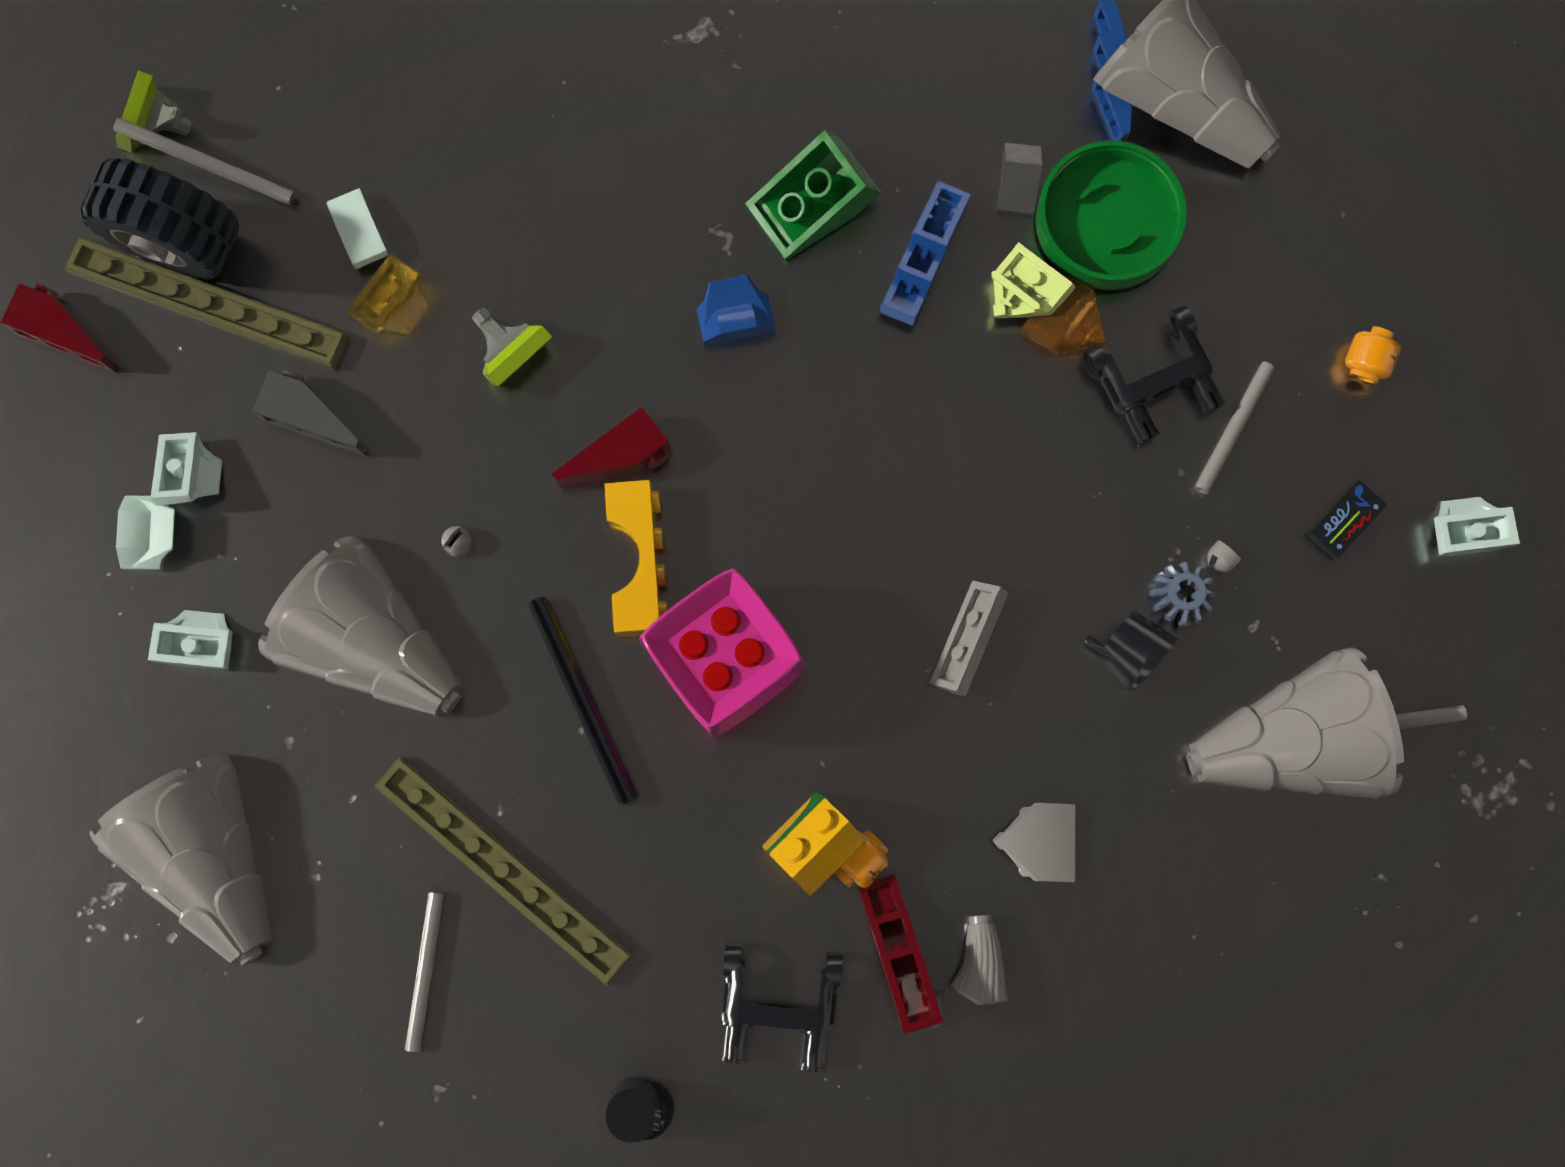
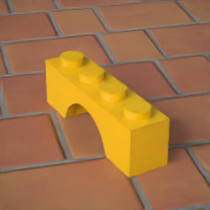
M650 480L604 483L606 516L610 527L629 535L636 542L639 549V566L634 578L626 587L612 594L614 633L617 637L641 636L654 621L668 611L667 601H660V587L666 586L665 565L658 564L657 550L664 548L662 527H655L654 514L661 513L659 490L653 491Z

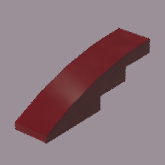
M895 874L876 879L868 888L858 886L904 1035L943 1023L919 943H917Z

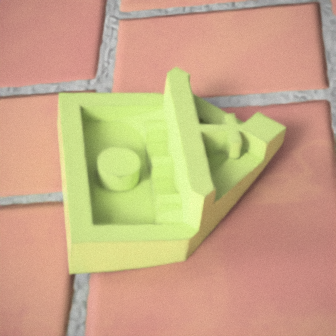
M1018 242L996 271L991 272L992 279L994 280L995 305H993L994 317L1019 318L1051 315L1076 287L1071 281Z

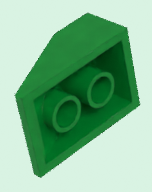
M824 130L745 204L783 257L788 260L854 218L882 192L842 138Z

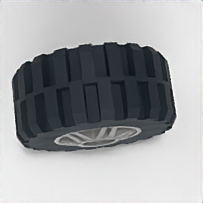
M109 158L99 165L80 208L81 220H83L85 226L90 227L92 232L102 236L107 242L120 247V249L129 254L140 257L142 260L186 276H192L196 279L204 278L210 280L221 273L239 231L238 219L235 213L227 209L224 203L214 199L211 194L164 170L160 171L150 165L136 163L134 160L126 158L124 160Z

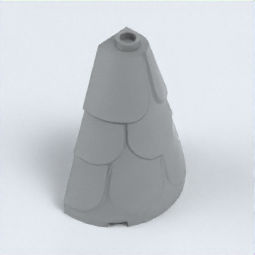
M1162 0L1137 26L1135 32L1127 41L1121 44L1093 78L1105 91L1151 114L1153 118L1193 137L1195 142L1248 169L1259 158L1266 162L1281 146L1276 141L1281 134L1252 81L1245 79L1238 62L1223 44L1197 0Z
M346 536L335 541L334 546L337 549L330 554L324 550L319 552L294 577L271 609L264 623L270 629L267 637L262 635L259 638L258 648L261 655L272 661L276 666L324 679L336 686L371 694L378 701L438 717L443 712L446 714L451 712L461 698V695L458 693L463 686L429 631L423 629L404 595L396 589L372 549L359 538Z
M1349 647L1329 653L1291 680L1282 682L1251 706H1244L1189 744L1190 752L1187 753V762L1192 775H1197L1199 782L1260 791H1268L1274 788L1309 794L1328 793L1377 799L1393 795L1401 787L1403 776L1401 773L1396 774L1397 764L1404 762L1403 744L1392 701L1377 670L1368 671L1363 664L1367 662V657L1360 650Z
M218 754L198 760L196 762L197 769L185 768L182 770L180 767L135 791L107 811L98 820L101 828L99 830L97 827L92 828L89 835L94 844L98 846L99 852L138 882L144 892L179 917V924L231 964L240 962L244 966L263 954L261 947L272 940L261 874L256 873L250 829L245 820L236 767L232 764L228 754Z

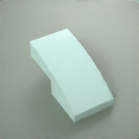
M360 188L326 202L355 270L389 255Z

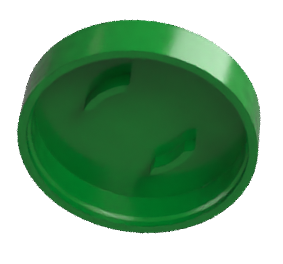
M1099 141L1073 150L1063 157L1052 169L1044 183L1037 203L1035 216L1036 232L1045 255L1066 277L1081 285L1095 289H1125L1148 280L1168 262L1182 238L1186 225L1187 207L1179 180L1161 158L1151 151L1132 143Z

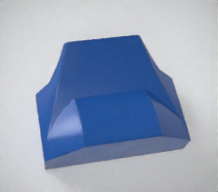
M748 275L708 283L704 301L697 308L704 346L775 332L768 294L760 291Z

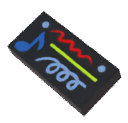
M1358 480L1312 528L1307 536L1331 558L1336 560L1385 509L1387 504L1363 482Z

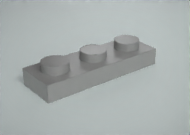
M972 580L929 684L938 689L966 697L1009 594L1008 591L1000 586Z

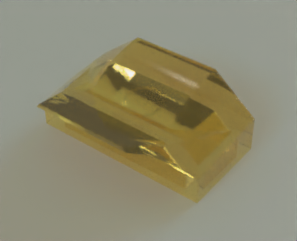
M390 253L347 309V313L378 335L388 332L407 337L430 308V304L422 289L421 274Z

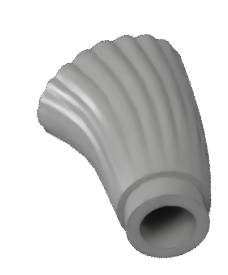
M992 915L969 917L963 963L950 985L957 993L971 1001L974 1005L1005 1003L1008 1001L1001 945L995 923L992 921Z

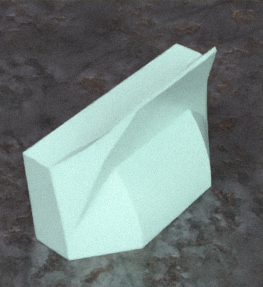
M196 432L159 435L151 490V500L156 506L191 502L198 497L219 494L223 462L204 447Z
M151 496L124 497L118 510L116 551L122 570L164 571V557L173 549L174 508L168 505L156 506L151 500Z
M1481 497L1441 501L1439 515L1434 518L1439 556L1488 552L1520 544L1513 507L1497 508L1487 503Z
M184 610L170 622L154 623L148 660L176 666L228 670L233 632L227 628L224 614Z

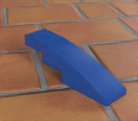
M1099 0L1093 15L1100 34H1098L1092 52L1100 70L1121 44L1127 41L1115 0ZM1093 81L1092 90L1112 140L1126 142L1131 128L1132 104L1105 91L1102 86Z
M937 181L914 228L910 242L897 267L895 277L883 299L880 313L911 326L914 325L970 199V193Z

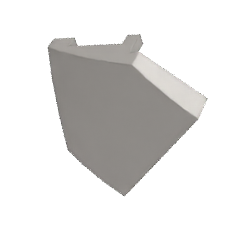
M1033 803L1031 807H1022L1019 811L1020 815L1004 832H999L992 840L1018 866V872L1022 877H1031L1033 881L1075 882V804Z

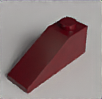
M19 283L0 322L1 324L20 336L116 372L118 365L70 309L56 299L58 293L40 284H36L33 289Z
M641 407L553 472L552 476L558 485L564 488L641 473L647 468L653 470L662 465L668 459L667 453L671 451V447L667 438Z

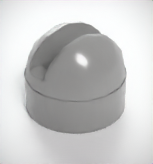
M452 526L444 531L441 543L448 554L454 557H462L471 551L473 538L464 527ZM457 533H463L450 548L448 544Z
M1220 540L1210 548L1207 554L1208 566L1214 568L1219 573L1229 572L1241 561V558Z

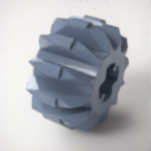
M1181 562L1177 569L1170 564L1164 568L1165 576L1158 574L1154 577L1153 581L1159 588L1152 589L1150 597L1160 599V602L1153 606L1155 612L1163 608L1167 611L1164 615V622L1169 623L1176 616L1178 626L1184 627L1189 619L1194 624L1202 621L1201 613L1209 614L1212 612L1213 607L1207 600L1216 598L1217 593L1213 590H1206V586L1213 582V578L1206 577L1202 580L1199 577L1202 573V566H1196L1190 573L1187 562ZM1186 589L1189 592V596L1180 600L1176 593Z

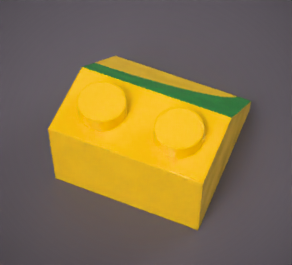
M816 792L762 847L811 896L866 840L826 798Z

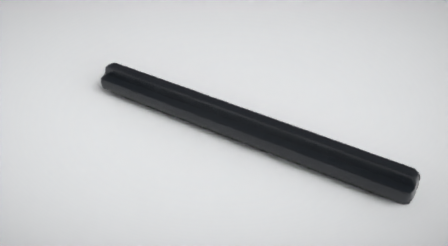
M544 596L533 599L528 603L529 611L613 795L619 805H626L637 798V793L548 600Z

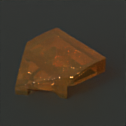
M1063 272L1061 275L1071 281L1076 288L1051 315L1029 317L1021 328L1024 337L1052 351L1058 350L1060 357L1067 356V353L1071 350L1090 345L1095 346L1099 344L1101 347L1106 345L1094 290Z

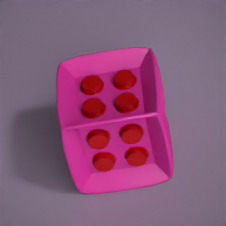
M734 567L713 577L679 601L654 621L638 639L641 646L649 652L662 674L687 708L707 730L711 739H715L718 735L730 730L782 692L807 668L806 660L800 655L795 643L783 625L752 585Z

